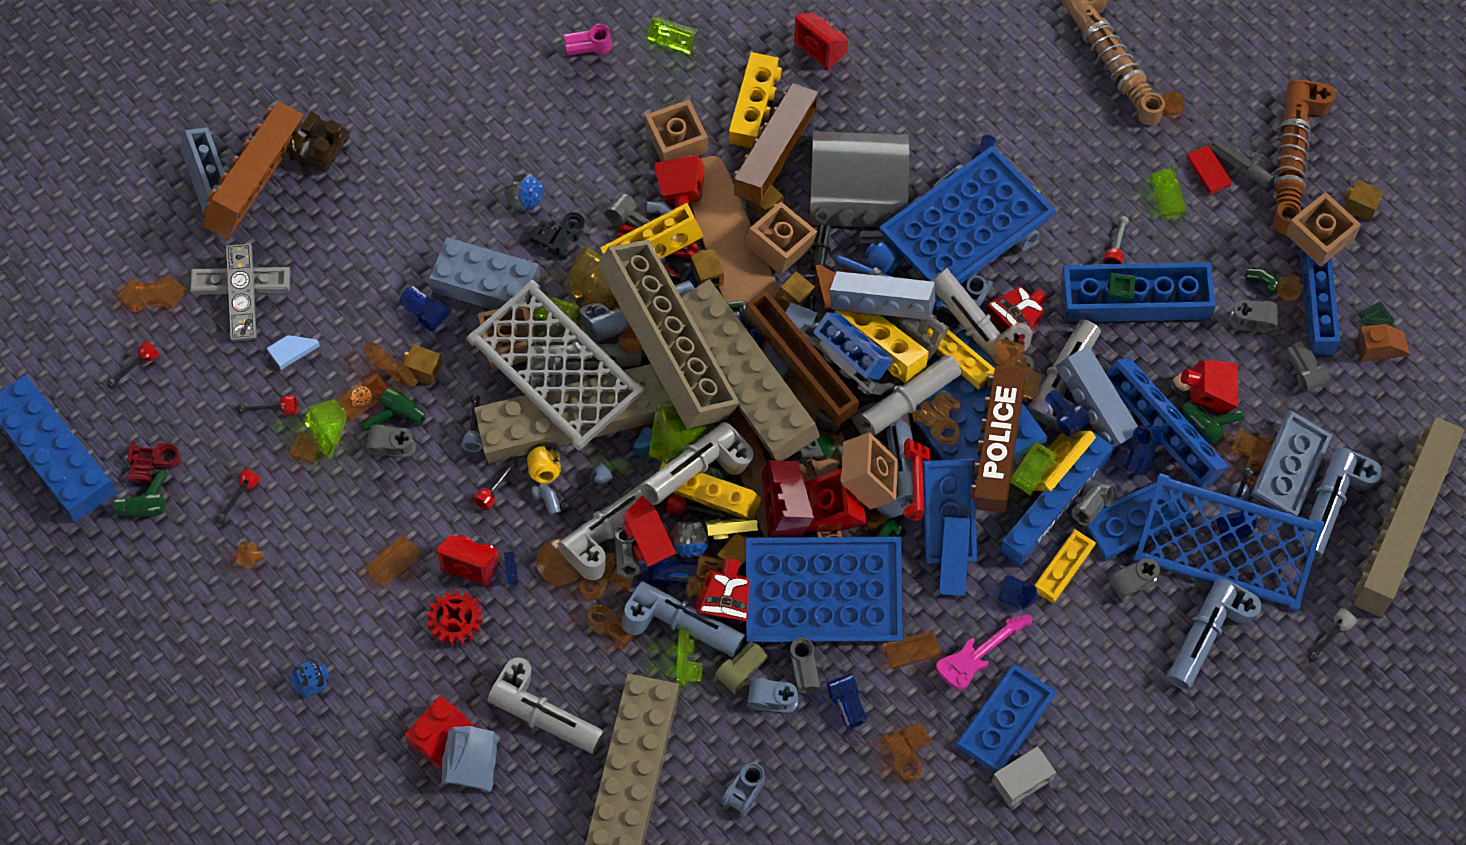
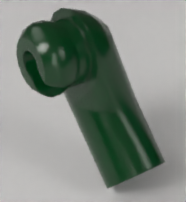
M891 519L878 528L875 537H889L890 534L899 536L903 525Z

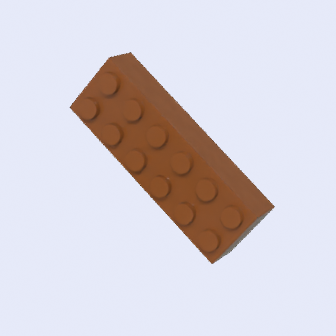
M280 101L277 102L274 108L269 107L263 117L265 121L262 124L258 123L252 133L254 137L251 140H246L241 149L242 154L240 157L236 155L229 167L231 169L229 173L224 172L218 183L220 185L217 190L213 189L208 196V204L202 213L205 216L202 224L203 227L229 240L287 153L288 145L298 132L304 116L302 113Z

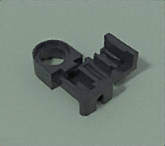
M570 212L565 215L558 230L557 227L553 229L547 226V222L541 220L531 236V243L534 244L537 241L548 246L550 254L566 260L568 258L566 251L573 239L578 241L584 230L585 219L578 212ZM575 219L579 221L580 227L571 229L567 226V222Z

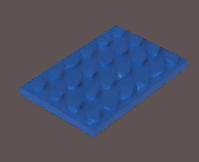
M991 146L881 225L880 232L926 281H930L942 270L948 268L961 284L1055 216L1056 210L994 146Z
M966 329L954 334L995 368V365L985 351L979 347L971 336H966ZM935 352L928 360L926 369L941 359ZM960 375L917 405L913 413H909L910 418L940 460L974 459V467L975 462H980L981 455H977L979 440H984L985 433H981L982 418H987L988 412L984 411L986 396H991V390H988V382L978 390ZM1023 403L1014 459L1047 442V436Z
M901 537L746 538V578L749 579L748 618L746 621L747 642H793L798 638H806L811 642L903 641Z

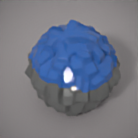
M529 173L519 174L513 178L514 182L506 186L504 194L506 195L507 203L513 209L520 210L521 212L532 211L539 205L542 199V184L540 181H537L535 176Z
M696 521L695 523H675L669 539L676 553L681 555L682 558H696V556L703 554L708 547V534L701 521Z

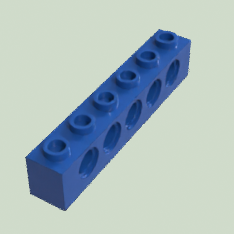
M1299 247L1308 345L1313 355H1334L1340 343L1332 258L1320 267Z
M1131 358L1117 360L1110 367L1106 375L1122 401L1200 487L1213 484L1229 468L1225 461Z

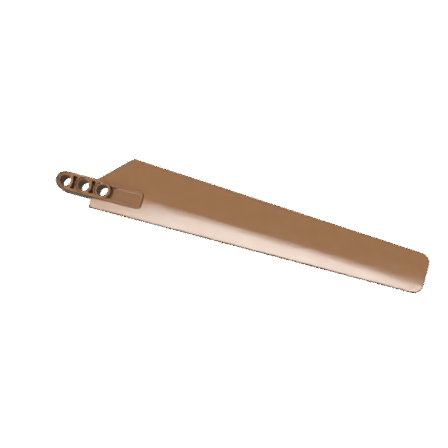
M717 156L701 158L705 165L702 198L700 201L689 204L704 235L701 239L705 250H715L723 269L724 285L718 286L721 296L726 302L742 300L748 302L766 289L774 298L779 287L770 266L744 245L752 225L740 198L734 195V184H732V179L724 161ZM760 333L750 334L764 353L768 342ZM796 376L790 378L787 383L788 387L815 422L821 407ZM816 426L819 434L831 436L836 446L833 455L829 459L820 460L813 457L812 463L808 466H803V464L799 463L804 482L838 470L837 466L842 462L839 452L841 445L845 442L841 431L836 436ZM796 453L792 455L790 461H798ZM812 531L814 538L842 537L841 531Z

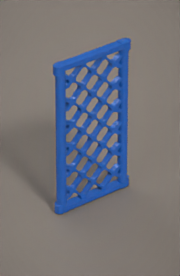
M1160 473L1157 476L1156 489L1138 549L1133 556V563H1137L1145 558H1151L1162 569L1214 584L1217 578L1227 579L1259 598L1286 605L1288 609L1298 612L1325 522L1317 519L1311 521L1169 479L1168 475ZM1162 487L1169 489L1170 500L1158 505L1157 502ZM1183 493L1194 496L1195 507L1186 512H1182L1177 504V499ZM1207 501L1218 503L1220 514L1210 520L1205 517L1201 509ZM1174 502L1179 515L1167 521L1161 513V507ZM1233 508L1243 511L1245 521L1236 527H1232L1226 517L1227 513ZM1198 509L1204 518V523L1191 528L1185 516ZM1158 511L1163 519V524L1155 529H1150L1154 512ZM1257 516L1268 518L1270 529L1257 534L1251 522ZM1219 517H1224L1229 530L1217 536L1212 530L1210 523ZM1178 518H1182L1188 527V531L1176 537L1172 533L1169 524ZM1283 523L1292 525L1295 536L1285 542L1281 541L1276 531ZM1248 524L1254 533V537L1245 543H1241L1235 530ZM1207 525L1213 538L1204 544H1200L1194 535V531ZM1165 526L1168 528L1172 539L1163 545H1159L1153 533ZM1308 530L1315 532L1310 549H1307L1302 541V536ZM1269 532H1274L1279 544L1270 550H1265L1260 538ZM1228 533H1232L1238 545L1226 552L1223 550L1219 539ZM1187 534H1191L1197 546L1191 551L1184 553L1178 544V540ZM1147 535H1150L1156 544V548L1150 554L1143 552ZM1298 539L1304 548V552L1291 558L1285 545ZM1257 540L1263 553L1250 559L1244 550V546ZM1215 541L1222 553L1220 556L1208 560L1203 547ZM1173 542L1176 543L1181 552V555L1175 561L1165 559L1162 552L1163 547ZM1278 548H1283L1288 560L1279 566H1274L1269 554ZM1241 549L1247 561L1235 568L1229 561L1228 554ZM1196 550H1200L1206 560L1199 569L1188 566L1187 555ZM1307 555L1303 572L1300 574L1294 565V561ZM1266 556L1272 568L1270 571L1259 575L1253 566V562ZM1222 557L1227 560L1230 566V571L1224 576L1213 573L1212 563ZM1291 564L1297 575L1294 579L1283 582L1278 574V569ZM1246 565H1250L1255 573V578L1249 584L1238 581L1237 570ZM1272 572L1277 575L1280 581V586L1274 591L1263 588L1262 578ZM1300 580L1296 596H1288L1287 585Z

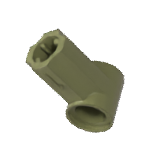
M750 642L733 660L729 659L723 663L717 670L715 677L733 694H736L746 685L750 678L749 676L767 659V655L759 645Z

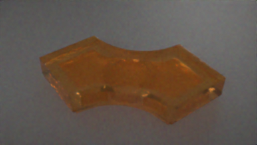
M167 275L163 279L152 283H143L132 279L116 296L119 301L136 313L151 305H161L171 309L187 293V290L183 285Z
M1000 338L994 362L1005 367L1026 369L1023 396L1035 400L1042 375L1034 372L1026 363L1024 344Z
M367 341L361 347L375 366L386 371L400 385L414 387L419 382L405 364L391 357L378 343Z

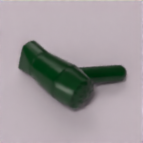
M390 387L382 394L380 404L385 410L364 421L362 428L365 431H369L371 425H379L395 415L421 426L427 416L405 394Z
M1189 401L1180 409V413L1210 445L1217 443L1222 438L1224 430L1221 425L1245 418V413L1242 410L1211 418L1198 410Z
M165 470L158 471L144 494L130 498L114 499L113 508L117 517L128 515L152 517L163 514L165 511V500L162 494L156 493L167 478V472Z

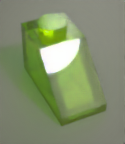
M336 399L310 406L304 419V423L327 460L333 458L347 420L344 408L340 407Z

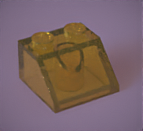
M584 244L567 276L568 288L574 296L584 298L589 304L601 303L611 310L617 303V300L597 266L602 256Z

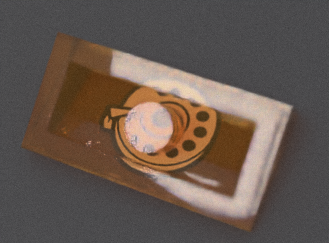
M373 372L336 398L334 402L345 416L352 421L380 401L382 394L388 387L379 374Z

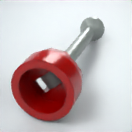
M1122 216L1119 219L1120 228L1115 246L1106 251L1103 264L1123 263L1124 257L1119 246L1125 225L1129 222L1126 216Z

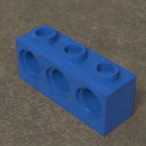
M827 312L813 331L817 337L866 379L880 380L894 360L841 314Z

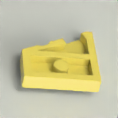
M727 518L724 521L720 519L705 521L706 532L708 536L712 535L713 539L729 538V533L758 530L757 520L746 521V519Z

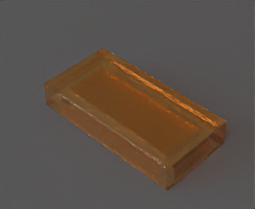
M402 535L370 563L365 570L384 588L418 558L421 553Z
M934 630L903 638V641L884 643V649L891 670L941 656V650Z

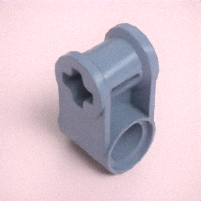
M763 678L751 679L747 707L750 709L791 713L797 708L798 691L793 684L770 681ZM785 695L790 696L788 698V701L783 700L785 698Z
M756 763L746 764L725 792L721 803L732 806L740 811L741 816L745 817L764 786L763 768ZM750 773H756L760 777L755 783H750L745 778Z

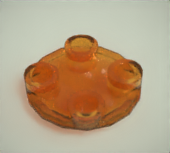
M564 537L549 540L542 545L537 553L536 565L538 572L554 587L572 583L582 576L559 550L558 543Z

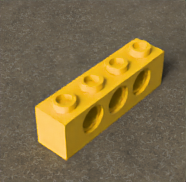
M751 52L729 129V144L752 148L754 140L756 138L759 139L761 136L764 120L769 121L771 107H768L769 102L775 99L777 89L774 87L775 81L779 82L782 68L778 67L779 58Z
M685 203L600 247L604 255L608 247L649 240L659 259H662L701 239L704 235L690 207Z
M842 310L835 311L836 314H841L894 359L887 368L893 376L907 383L926 369L929 351L881 315Z
M663 460L659 470H661L670 462ZM699 472L671 493L707 507L725 511L727 514L746 519L747 521L754 519L762 500L753 490Z

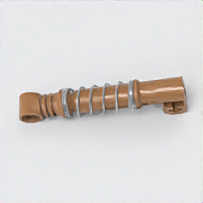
M1061 0L1064 7L1081 29L1083 40L1092 45L1091 51L1097 52V60L1104 62V69L1112 73L1111 79H1116L1119 82L1117 87L1119 91L1127 95L1133 105H1135L1139 120L1145 125L1152 126L1157 124L1161 120L1165 101L1159 94L1153 93V90L1146 82L1147 77L1144 71L1140 70L1138 64L1133 63V56L1126 53L1127 48L1125 45L1120 44V37L1113 35L1114 30L1110 23L1098 14L1099 11L1107 6L1108 0Z

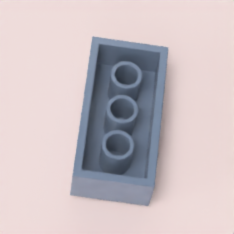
M446 237L429 279L432 292L495 310L501 308L531 280L538 284L540 270L537 263ZM528 294L518 304L524 302L530 304L532 295Z

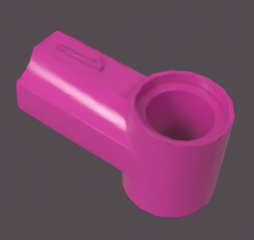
M602 24L593 26L590 31L564 35L568 56L587 52L604 55L612 48L610 30Z

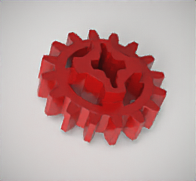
M457 589L454 595H450L449 591H445V598L437 595L438 603H430L429 607L432 612L426 613L427 619L430 620L427 623L428 629L433 630L432 636L434 638L440 636L442 644L446 640H450L451 646H454L455 641L458 640L461 645H464L465 638L471 641L474 640L472 632L480 633L481 630L478 624L483 623V617L480 616L483 612L481 606H477V599L473 598L470 600L468 592L460 596ZM442 611V612H443V617H441V618L439 619L440 622L438 623V616H439L440 612ZM472 613V619L470 624L468 625L467 619L470 617V614Z

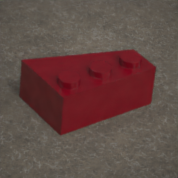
M769 460L762 471L769 538H801L804 532L807 531L814 516L798 461Z

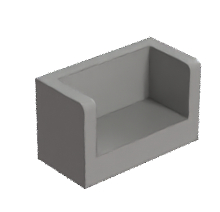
M1037 746L994 773L992 783L1008 806L1011 807L1053 781L1056 771Z

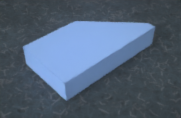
M287 335L269 346L267 350L282 370L320 345L316 339Z

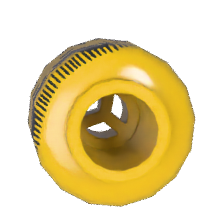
M540 446L534 448L528 454L529 475L534 481L547 484L554 481L560 475V458L556 449L549 446Z

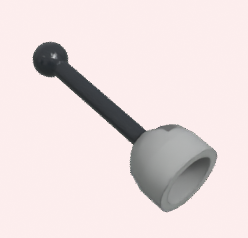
M1343 608L1336 613L1333 622L1335 628L1315 652L1309 653L1308 659L1311 662L1318 660L1321 651L1339 630L1348 631L1357 623L1354 615Z

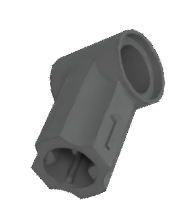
M1299 341L1287 348L1286 354L1297 372L1298 384L1304 392L1311 391L1330 382L1326 367L1322 363L1317 362L1306 341Z
M1089 479L1084 486L1083 497L1071 511L1072 517L1084 526L1092 523L1104 506L1110 507L1114 503L1117 493L1116 486Z
M620 526L615 530L613 550L616 557L617 574L623 578H632L634 575L639 574V560L632 548L636 546L633 538L628 539L623 526Z
M806 638L796 639L792 642L790 648V661L793 666L797 691L804 694L820 689L813 654L814 646ZM803 648L808 652V655L799 657L795 654V651Z

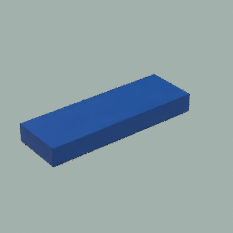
M944 517L939 594L965 596L970 518Z

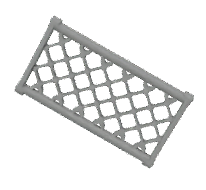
M531 280L482 325L470 333L466 340L472 346H477L572 440V445L579 451L632 402L644 394L646 389L627 375L539 289L540 286L534 280ZM528 294L532 295L530 304L518 305ZM544 307L549 312L547 320H533V311L535 309ZM511 309L513 310L510 321H499ZM530 309V319L528 321H516V310ZM562 324L566 328L563 337H550V327L552 325ZM499 325H511V336L497 337V327ZM517 325H528L529 336L515 337V327ZM546 325L547 335L545 337H532L533 326ZM494 326V335L483 339L481 336ZM578 340L583 345L579 354L566 353L568 342ZM497 342H511L510 353L500 356L495 351ZM528 342V352L526 354L513 353L514 343ZM546 342V352L544 354H532V343ZM550 342H564L563 353L550 354ZM594 356L600 361L599 368L595 371L583 369L586 358ZM515 358H527V369L516 372L511 367ZM562 358V370H548L549 359ZM568 358H580L581 368L579 370H566V360ZM531 359H546L545 369L531 370ZM612 373L617 378L614 387H601L602 375ZM544 375V386L533 389L528 384L530 376ZM562 375V385L560 387H548V376ZM567 375H580V385L578 387H566L565 377ZM585 375H597L598 385L596 387H584L583 377ZM627 390L632 392L622 402L618 403L619 392ZM549 391L562 392V399L559 404L551 406L545 400ZM567 391H578L580 393L577 404L564 403V395ZM583 392H597V402L595 404H583ZM601 392H615V402L613 404H601ZM566 408L579 409V418L576 421L568 423L562 416ZM613 408L602 420H599L600 409ZM582 409H597L596 419L594 421H583L581 419ZM583 425H595L583 437L579 434Z

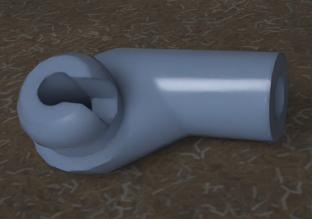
M647 202L648 214L664 215L674 210L668 203Z
M539 483L538 486L531 488L534 499L543 497L549 515L561 512L554 490L544 483Z

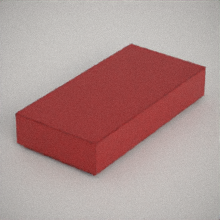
M1209 145L1187 154L1186 159L1209 195L1231 187L1232 182Z

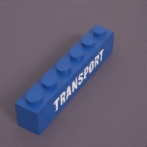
M1094 432L1095 440L1053 490L1044 491L1003 539L1000 553L1019 567H1021L1083 492L1086 482L1089 479H1094L1109 461L1114 446Z

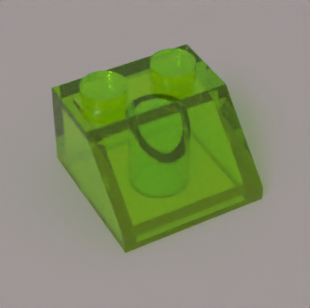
M656 406L649 456L666 464L670 463L683 453L685 446L695 444L709 433L706 425L686 429L674 406Z

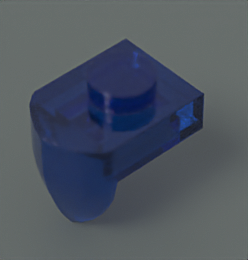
M1243 511L1226 515L1232 527H1236L1245 521ZM1258 516L1251 522L1254 530L1257 526ZM1224 517L1216 519L1221 534L1229 530ZM1248 524L1235 530L1238 539L1247 538L1253 533ZM1232 533L1222 536L1224 543L1236 540Z
M1007 575L1004 578L998 600L1024 610L1036 603L1039 597L1038 589L1035 585Z

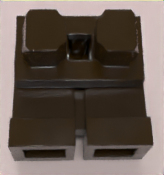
M311 111L300 127L301 131L298 130L288 145L289 157L306 166L310 165L318 171L327 172L331 167V162L335 161L342 150L343 144L350 138V130L333 120L326 122L320 118V115Z

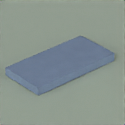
M1292 410L1288 411L1251 496L1275 510L1298 516L1333 435Z

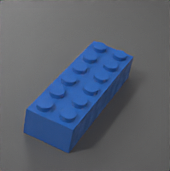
M1211 262L1064 265L1060 279L1064 322H1079L1080 320H1088L1090 322L1211 320L1216 307ZM1111 273L1135 276L1133 302L1108 299Z
M24 375L0 392V428L74 522L117 493L111 480L27 375Z

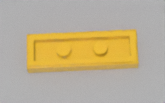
M1074 529L1032 590L1054 604L1095 547L1096 542Z

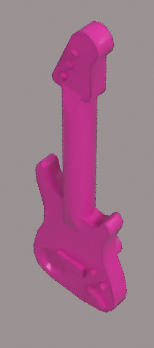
M1023 615L1006 620L1005 626L977 649L972 647L975 639H970L960 652L938 661L936 665L937 673L954 689L964 690L970 684L975 673L988 667L989 662H984L980 659L1012 633L1016 634L1025 626H1030L1032 617L1030 615Z

